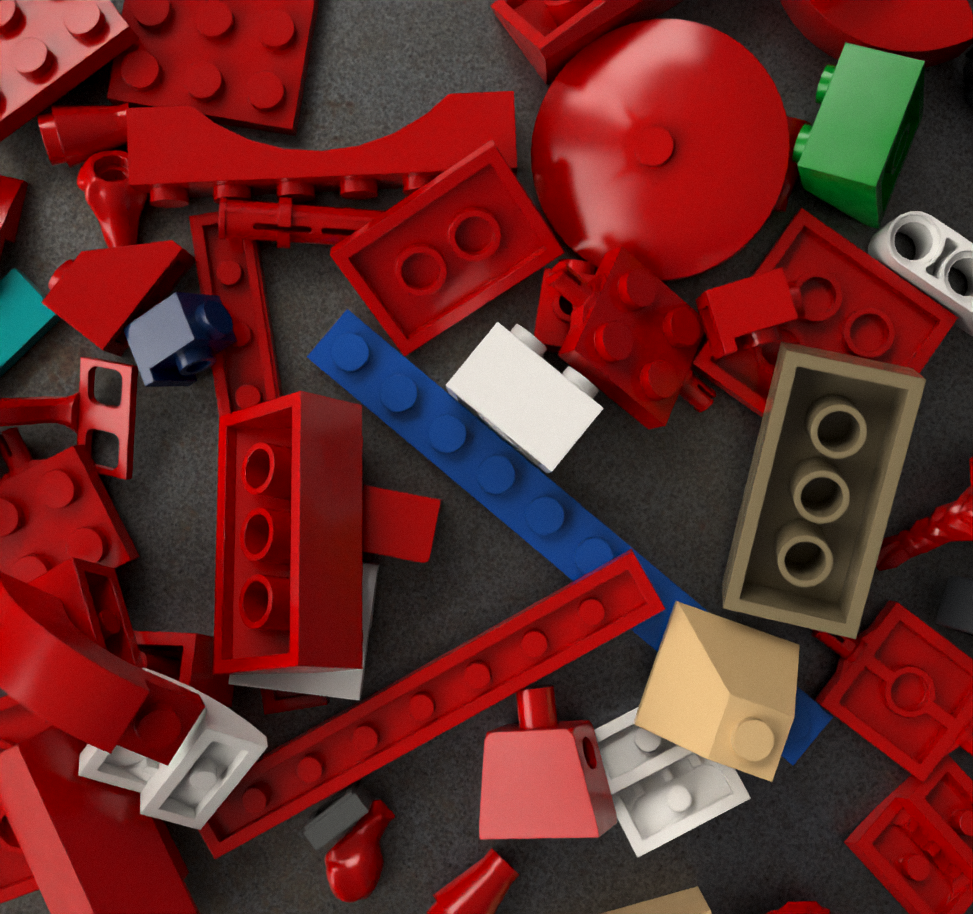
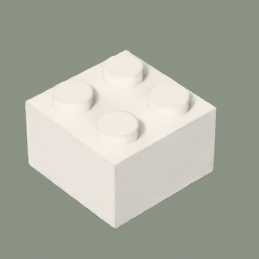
M497 322L449 380L446 388L455 400L545 474L550 473L603 410V407L593 400L599 390L572 367L568 366L561 374L545 361L543 354L547 348L525 328L516 324L511 331H508Z

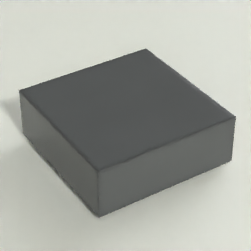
M362 779L355 781L311 814L304 826L303 834L313 848L318 851L367 814L375 796Z

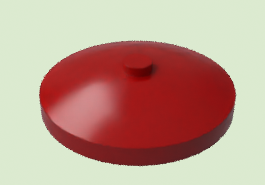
M654 19L628 24L600 36L581 49L558 73L549 87L536 117L532 135L531 167L536 193L541 207L554 230L574 252L586 261L599 267L606 252L623 246L662 282L691 278L706 273L733 258L758 235L769 220L779 201L788 171L790 144L787 115L782 98L767 70L748 49L727 34L697 22L680 19Z

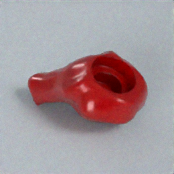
M123 150L95 152L80 168L77 176V186L81 191L85 192V200L97 217L108 248L136 245L139 220L148 193L135 191L129 186L128 152Z
M377 799L373 801L369 812L361 817L354 827L347 831L325 855L326 877L334 896L343 902L352 903L367 899L375 890L384 866L380 840L390 821L395 818L393 811L382 800Z

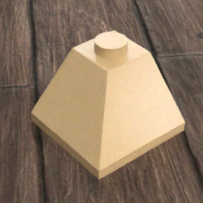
M675 601L633 723L708 760L772 782L795 717L800 645Z

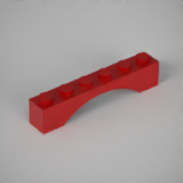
M514 91L448 94L424 116L393 134L359 146L324 151L284 149L249 140L216 124L191 105L126 108L129 186L135 191L148 193L146 200H150V204L155 207H185L189 205V198L213 197L214 202L217 204L220 203V197L252 201V195L277 194L278 200L279 197H292V202H307L315 199V192L340 191V196L345 199L363 200L377 197L378 189L403 188V193L409 196L490 140L494 141L517 177Z

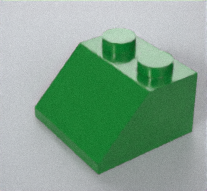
M845 42L837 65L827 64L821 75L816 92V103L821 104L815 122L813 126L804 124L795 142L792 162L798 164L803 189L864 225L879 229L923 117L925 61Z

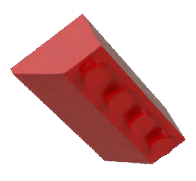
M298 391L219 416L213 675L324 673L363 669L362 405Z

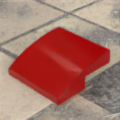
M949 754L940 760L924 783L913 775L909 776L844 841L849 849L909 914H964L973 903V781Z

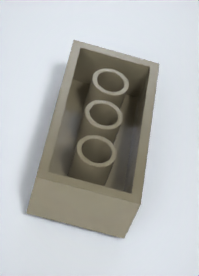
M781 341L721 585L723 609L856 639L926 378L913 368Z

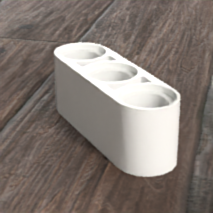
M909 211L899 215L880 228L870 240L868 254L959 317L954 325L973 337V243L932 215L922 211ZM896 232L906 234L913 240L916 247V255L913 260L904 258L897 252L895 247ZM951 267L960 270L966 277L967 291L965 296L956 293L950 286L948 273Z

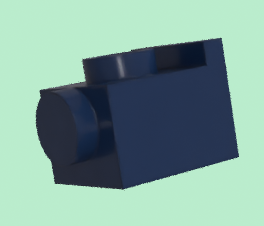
M175 292L123 328L145 387L190 386L197 382L196 373L212 367L217 362L215 355L237 342L233 332L232 318L217 295Z

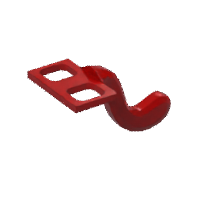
M89 356L81 357L79 392L70 396L0 398V426L41 423L64 425L77 434V445H84L97 473L125 480L131 479L133 474L138 367ZM97 367L116 370L121 374L122 396L119 406L100 403L96 400L94 396V383ZM94 429L114 433L118 437L119 456L116 468L96 464L93 461L91 449Z

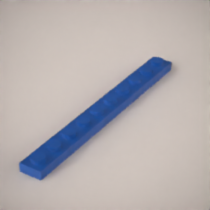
M348 309L307 356L315 365L571 580L575 581L632 549L665 606V610L634 626L631 630L657 652L675 601L708 612ZM798 686L796 690L795 717L781 755L792 765L797 762L833 718L828 711Z

